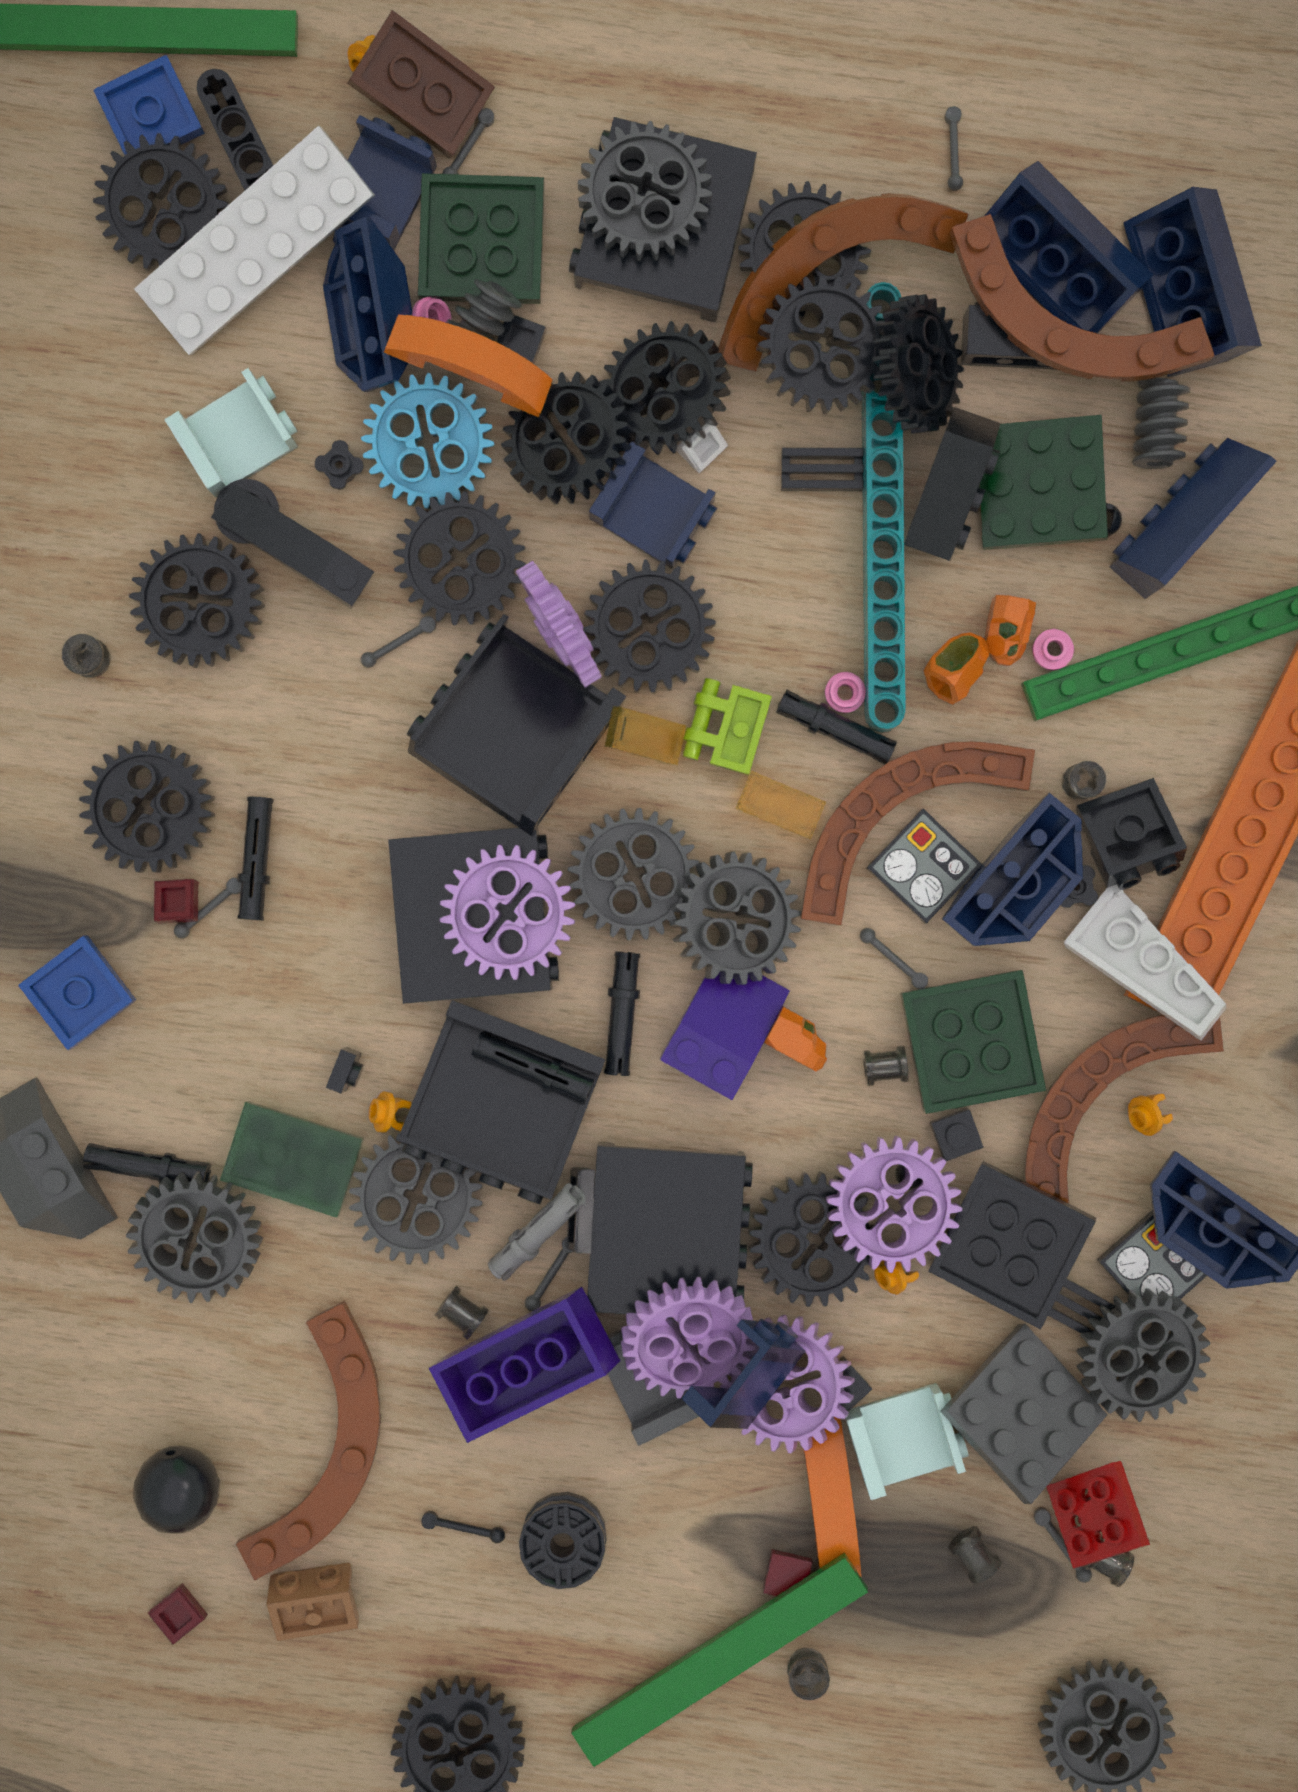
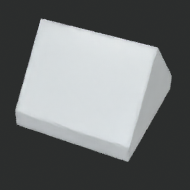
M707 423L703 426L706 438L703 439L694 433L691 435L692 447L688 448L681 441L677 445L676 450L698 473L703 471L728 446L717 427Z

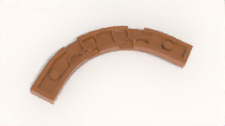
M885 193L881 194V196H872L858 200L854 198L847 199L809 216L781 237L772 246L774 250L762 262L757 271H752L746 279L728 317L718 347V353H722L728 365L756 372L763 352L756 351V346L759 342L767 340V338L759 335L757 331L760 325L770 324L764 319L763 314L767 308L777 311L772 301L777 294L787 299L785 289L789 284L796 287L805 276L831 256L847 248L876 240H906L954 254L955 248L949 232L953 226L965 223L969 214L961 209L929 199L907 194Z
M991 214L953 226L949 232L969 288L983 312L987 316L990 315L996 324L1008 334L1007 339L1029 356L1047 366L1086 379L1097 377L1121 379V382H1131L1172 374L1208 362L1215 356L1201 317L1160 331L1134 336L1097 334L1077 328L1055 317L1040 306L1018 281L1006 258Z
M976 741L950 742L912 751L890 761L871 773L842 800L818 838L809 865L800 919L842 926L848 883L856 856L872 828L898 804L925 790L950 784L972 783L1028 791L1035 750Z
M1158 1015L1118 1028L1095 1041L1077 1055L1052 1084L1039 1107L1027 1146L1025 1182L1069 1204L1067 1170L1071 1145L1081 1118L1094 1100L1116 1078L1148 1062L1179 1055L1223 1052L1220 1017L1201 1041L1166 1016Z
M345 1301L308 1319L306 1322L328 1365L336 1389L338 1428L333 1453L320 1481L301 1503L275 1521L237 1541L236 1546L254 1581L293 1561L323 1540L341 1522L354 1504L374 1462L381 1426L378 1376L368 1346Z

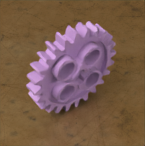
M534 561L516 570L518 578L528 594V597L524 600L535 617L534 623L548 647L554 649L558 658L566 667L568 665L572 667L584 687L602 678L590 654L594 649L583 631L584 626L570 602L565 600L556 585L552 582L548 583Z
M498 845L496 857L491 858L490 854L485 849H482L481 863L477 864L468 857L466 858V863L470 870L467 873L456 869L453 871L460 881L458 886L452 884L445 885V888L454 895L452 900L440 901V905L451 909V914L440 918V922L452 924L453 927L451 931L444 935V938L458 939L459 943L455 946L452 953L458 954L466 951L468 953L464 963L466 967L473 964L476 960L481 962L479 967L480 975H484L490 966L494 967L497 980L502 978L505 969H509L513 980H517L520 967H524L530 976L535 975L534 962L538 961L544 967H549L550 963L546 954L551 952L560 956L562 951L555 943L558 939L563 941H570L571 939L567 933L562 931L563 925L575 924V920L564 916L565 910L575 907V903L563 901L562 897L571 890V886L558 887L556 883L562 877V871H557L550 875L547 870L550 867L551 860L548 858L537 865L535 863L537 851L532 850L524 859L521 858V849L518 845H515L511 856H506L503 846ZM504 871L512 873L516 880L514 890L508 895L498 894L493 886L496 875ZM530 882L532 889L514 910L518 916L515 922L506 920L492 940L486 943L483 939L484 936L502 915L498 909L501 903L510 905L523 886ZM535 897L545 899L549 906L547 916L541 921L531 920L526 913L528 901ZM476 904L486 906L490 913L488 923L481 928L472 926L468 920V912ZM507 930H515L522 936L523 944L517 953L509 954L501 947L500 938Z
M899 1136L894 1137L891 1147H887L884 1139L878 1137L877 1149L872 1150L865 1142L861 1143L864 1155L859 1158L849 1151L847 1155L852 1165L849 1168L840 1164L836 1166L843 1175L842 1180H829V1184L838 1190L836 1195L826 1196L827 1203L837 1206V1209L827 1213L829 1220L840 1221V1224L832 1230L834 1236L847 1235L841 1245L843 1249L847 1251L857 1246L854 1255L856 1261L860 1262L869 1255V1265L874 1270L879 1266L881 1260L885 1261V1266L889 1273L893 1272L898 1261L901 1262L906 1272L910 1271L911 1259L916 1258L922 1266H925L926 1258L924 1253L930 1251L933 1255L939 1257L941 1254L936 1243L940 1240L950 1244L952 1241L945 1233L946 1228L955 1229L959 1227V1224L950 1218V1213L962 1211L960 1205L951 1202V1198L960 1195L961 1190L957 1187L947 1186L956 1177L952 1171L940 1172L946 1164L942 1157L930 1162L934 1150L929 1146L920 1153H917L918 1141L915 1139H911L906 1148H903V1143ZM896 1164L903 1165L906 1174L902 1182L895 1185L888 1184L885 1179L888 1168ZM916 1179H922L920 1186L905 1194ZM862 1192H870L874 1194L875 1198L873 1207L866 1212H860L854 1208L855 1198ZM891 1195L895 1199H899L898 1202L901 1205V1209L897 1212L891 1208L888 1209L889 1205L886 1199ZM921 1196H930L933 1202L930 1212L921 1216L915 1215L913 1204L916 1199ZM882 1214L871 1229L865 1228L868 1221ZM892 1223L901 1225L902 1233L897 1241L888 1243L882 1240L881 1235L885 1226Z
M697 1277L693 1286L687 1287L685 1280L680 1278L678 1288L672 1290L665 1282L662 1283V1294L658 1295L654 1291H647L649 1303L636 1300V1313H627V1326L621 1327L623 1357H625L627 1370L633 1369L634 1379L636 1381L644 1379L647 1390L659 1384L661 1396L667 1394L672 1388L675 1389L677 1398H681L684 1391L688 1390L691 1386L714 1387L713 1383L717 1381L728 1386L729 1380L727 1375L731 1373L739 1376L742 1372L740 1363L748 1364L751 1360L749 1351L756 1350V1344L736 1326L741 1319L753 1320L750 1307H745L742 1296L734 1298L732 1287L728 1286L720 1292L716 1280H713L705 1288L702 1286L701 1277Z
M782 1315L778 1318L777 1322L784 1323L797 1334L796 1342L808 1355L807 1367L801 1368L795 1365L785 1379L791 1380L815 1370L820 1371L821 1377L802 1381L792 1389L783 1387L776 1390L769 1400H775L781 1404L784 1413L783 1418H772L768 1414L765 1405L748 1429L742 1430V1434L746 1435L750 1431L755 1430L757 1432L756 1445H760L766 1438L771 1439V1451L775 1452L781 1443L785 1442L788 1453H793L796 1450L797 1441L807 1451L812 1447V1436L822 1444L827 1440L824 1428L832 1433H835L840 1428L834 1417L845 1419L848 1416L849 1412L840 1404L850 1403L854 1399L852 1394L843 1390L844 1387L852 1385L855 1379L843 1376L842 1371L851 1365V1361L838 1360L837 1356L844 1347L840 1345L831 1349L828 1345L833 1335L831 1332L820 1338L817 1335L819 1323H813L806 1330L804 1329L803 1317H797L792 1326H789L787 1316ZM770 1318L764 1319L769 1323H773ZM757 1345L756 1350L749 1351L751 1359L759 1350V1347ZM740 1363L741 1371L744 1370L747 1364ZM729 1373L728 1375L731 1376L729 1385L721 1384L720 1388H730L738 1378V1375ZM806 1388H814L820 1393L822 1397L821 1407L815 1408L806 1402L804 1398Z

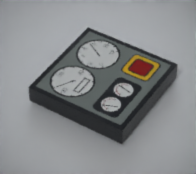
M921 809L866 868L923 923L927 924L983 864L925 809Z
M1153 1210L1097 1259L1127 1294H1129V1290H1133L1141 1299L1146 1288H1149L1157 1296L1163 1290L1173 1299L1176 1296L1182 1299L1207 1276L1156 1240Z

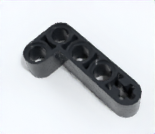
M210 69L199 77L196 87L197 92L244 190H246L273 166V163L230 76L221 69ZM222 92L229 106L221 109L215 94ZM236 126L245 127L241 135L237 137L228 136L232 128ZM251 163H263L262 168L257 173H246V169Z

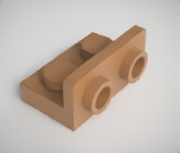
M350 1563L286 1571L270 1576L266 1605L277 1641L358 1629L359 1614L351 1588L352 1568Z

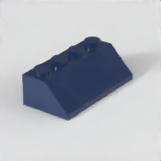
M1039 161L1021 171L984 215L991 214L1006 258L1021 285L1052 315L1082 330L1098 334L1154 276Z
M1193 186L1123 222L1132 254L1154 274L1142 288L1154 332L1201 317L1215 355L1208 362L1168 374L1167 377H1174L1227 362L1262 346L1217 189Z
M1230 438L1225 439L1217 447L1210 443L1194 460V463L1199 466L1190 477L1183 473L1167 490V493L1172 496L1163 507L1156 503L1140 520V523L1144 526L1143 530L1135 538L1129 533L1114 549L1113 553L1117 558L1109 567L1144 599L1148 598L1166 586L1277 461L1266 453Z

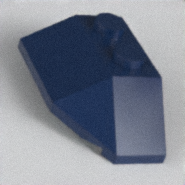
M365 216L335 230L333 237L335 245L328 260L323 290L336 365L348 378L357 384L361 391L370 392L399 381L408 365L407 362L384 353L398 314L412 315V306L404 264L374 221Z
M1049 792L1012 828L985 860L983 865L963 886L942 920L972 946L1031 941L1083 879L1082 819Z
M1173 1151L1150 1184L1156 1240L1226 1289L1273 1282H1289L1298 1269V1237L1178 1152Z

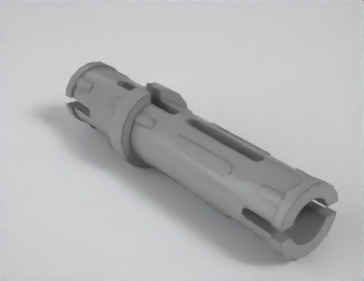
M570 1183L566 1184L521 1230H515L510 1235L506 1246L489 1260L488 1267L491 1273L496 1278L500 1279L502 1277V1280L506 1281L526 1260H533L538 1255L542 1244L586 1203L583 1192L575 1185L572 1187Z

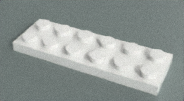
M318 126L135 287L134 290L187 354L193 355L369 202L375 194L323 128Z

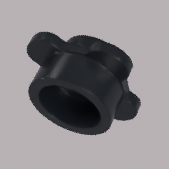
M342 440L333 442L332 449L328 453L320 455L315 459L316 470L325 473L330 479L331 487L337 490L345 488L346 484L352 481L356 474L362 473L364 469L363 461L358 457H354L349 452L348 444ZM338 461L343 463L342 468H336L335 465Z
M1088 865L1083 866V879L1079 882V890H1073L1060 906L1070 908L1076 903H1084L1089 906L1097 901L1098 893L1093 888L1095 871L1092 867Z

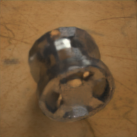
M74 635L65 642L62 648L64 665L78 675L85 678H96L108 670L111 662V654L108 647L102 641L90 635ZM87 646L88 650H85L83 653H79L82 652V650L86 649Z
M802 1648L796 1650L790 1656L787 1662V1674L793 1693L803 1700H815L823 1696L830 1684V1675L823 1655L813 1648Z

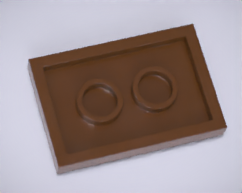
M393 10L386 18L347 82L348 85L448 158L455 154L495 88L494 85Z

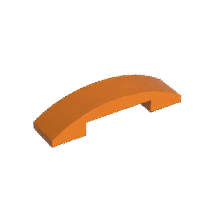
M398 314L384 353L423 369L427 361L503 393L501 402L537 417L541 414L553 381L544 371L511 349L470 330L425 317Z
M834 1417L840 1428L835 1433L824 1428L827 1440L820 1444L812 1436V1447L807 1451L803 1449L815 1529L818 1565L820 1569L845 1553L861 1576L857 1528L842 1422L840 1418Z

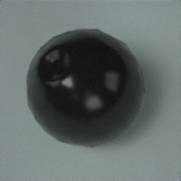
M169 1446L159 1450L143 1462L134 1481L133 1500L141 1519L158 1532L182 1534L200 1526L211 1516L219 1498L220 1479L212 1461L201 1451L185 1446Z

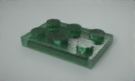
M246 1101L220 1181L232 1182L233 1185L337 1218L340 1216L364 1138Z

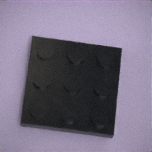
M983 1161L961 1204L962 1211L958 1212L954 1218L959 1227L955 1229L949 1228L947 1232L952 1242L950 1244L942 1242L939 1248L941 1255L939 1257L935 1256L928 1272L1041 1330L1096 1222V1217Z

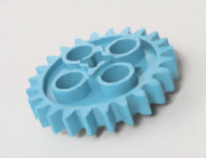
M431 373L426 374L424 384L419 385L418 380L413 374L410 375V387L404 388L398 381L394 382L395 395L391 396L384 390L380 392L386 402L383 407L372 403L370 405V408L377 414L376 420L364 419L363 421L364 424L373 429L372 434L361 437L363 442L372 444L373 449L363 454V458L376 459L377 462L369 470V473L371 475L380 473L385 475L379 484V487L382 489L391 484L395 485L392 498L397 500L404 492L408 493L407 502L409 506H413L418 497H422L425 509L430 508V497H437L440 505H444L446 492H450L460 502V488L464 486L472 492L475 491V487L470 480L473 476L485 479V474L478 468L479 464L492 463V459L483 454V449L494 447L495 443L484 439L483 434L491 431L493 426L487 423L480 424L479 421L485 416L487 410L485 408L473 410L472 406L478 397L472 394L465 399L462 398L464 384L460 382L453 390H450L449 378L445 375L439 385H434ZM419 405L424 407L430 434L433 437H439V442L433 444L435 458L440 471L438 478H434L432 475L427 450L424 447H418V441H421L424 437L417 414V406ZM441 405L449 406L454 411V420L446 428H439L432 421L433 411ZM400 415H409L413 418L414 429L409 436L398 437L393 431V422ZM450 446H458L464 452L463 463L455 469L447 468L442 462L443 451ZM411 455L420 456L424 462L423 473L416 478H409L403 472V462Z

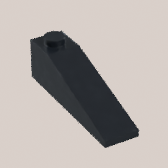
M978 302L968 306L963 316V354L961 355V365L1057 370L1029 356L1007 339L1008 334L996 324L990 315L987 316L983 312Z
M234 483L211 516L213 520L351 609L374 574L373 570Z

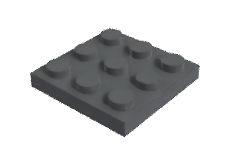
M1018 1324L940 1411L1024 1504H1032L1108 1415L1026 1324Z

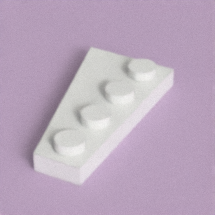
M1117 884L1106 888L1064 941L1067 949L1200 1041L1226 1010V1003L1192 965L1183 959L1175 950L1174 945L1148 920L1146 914L1137 904L1135 905L1123 890L1118 888Z

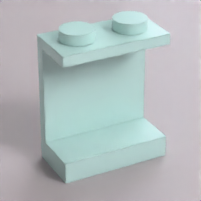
M249 368L241 372L246 379L245 383L185 419L177 411L164 419L202 482L215 497H218L219 493L228 484L240 479L249 478L298 447L291 436L298 432L285 410L278 414L270 402L276 398L264 376L256 379Z
M937 1383L854 1407L848 1411L849 1414L845 1419L870 1500L887 1496L884 1486L946 1467L954 1466L958 1474L966 1472L962 1458L968 1457L969 1454L964 1438L960 1433L954 1434L952 1424L940 1412L952 1398L950 1393L942 1394Z

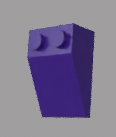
M720 972L714 979H706L704 977L661 1053L660 1060L728 1099L733 1100L790 990L763 975L761 981H752L748 975L747 983L744 985H737L734 976L730 984H721Z

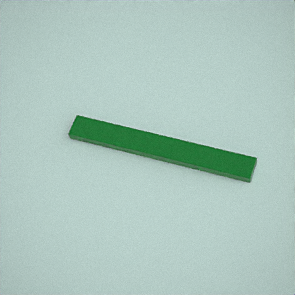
M0 3V50L297 57L298 14L296 10Z
M1298 586L1022 682L1021 685L1034 721L1297 630Z
M843 1553L572 1727L571 1734L592 1766L595 1767L868 1593V1587L847 1555Z

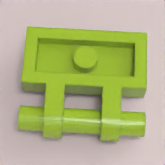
M705 678L701 693L697 692L693 704L697 707L691 728L687 727L683 740L687 742L682 756L698 761L702 746L714 749L710 765L749 776L772 696L733 685L729 699H722L717 697L721 682ZM712 711L724 713L718 735L706 732Z

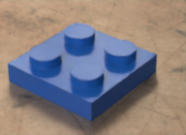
M167 55L93 89L124 155L127 154L124 141L127 140L134 149L140 148L139 137L142 134L147 139L149 145H154L157 133H161L165 145L168 146L174 136L179 137L182 145L205 134Z
M88 935L79 938L18 985L67 1050H72L136 1001V998Z

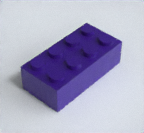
M580 1287L447 1354L432 1365L429 1370L466 1442L469 1443L606 1376L621 1360L583 1287Z

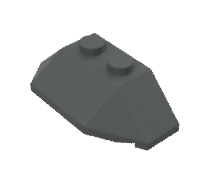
M34 1078L1 1097L0 1193L19 1226L82 1239L117 1219L115 1211L90 1169H84L83 1164L85 1162H83V1156L39 1079Z

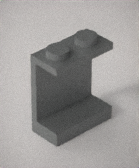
M621 1330L608 1334L621 1360L608 1373V1376L630 1419L631 1432L638 1446L699 1417L682 1400V1397L677 1398L675 1389L671 1388L667 1394L661 1396L659 1384L647 1390L644 1379L636 1381L633 1369L627 1370L625 1357H623L621 1341L623 1340Z

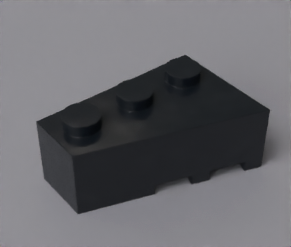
M956 407L953 408L904 545L948 561L951 560L955 548L963 550L971 530V526L965 525L969 511L978 512L986 490L980 488L979 484L984 473L992 475L1000 451L993 449L1000 426L999 422Z

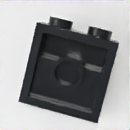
M1154 778L1077 805L1076 813L1082 819V826L1092 846L1091 855L1107 888L1117 884L1120 890L1128 889L1141 882V875L1156 871L1158 876H1164L1176 871L1181 866L1180 862L1184 860L1187 846Z

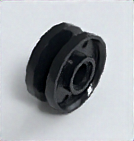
M571 1492L552 1493L537 1501L526 1515L519 1539L520 1557L528 1573L542 1585L556 1589L575 1588L590 1580L601 1567L607 1541L605 1521L593 1503L584 1496ZM565 1533L572 1537L574 1543L568 1547H562L554 1542L553 1537L557 1534Z

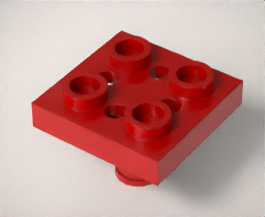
M1121 1461L1112 1462L1046 1486L1073 1569L1150 1545ZM1076 1516H1078V1523L1081 1524L1080 1527L1075 1523ZM1099 1532H1102V1538L1105 1539L1104 1542H1102V1541L1100 1540V1538H1101V1533H1099Z

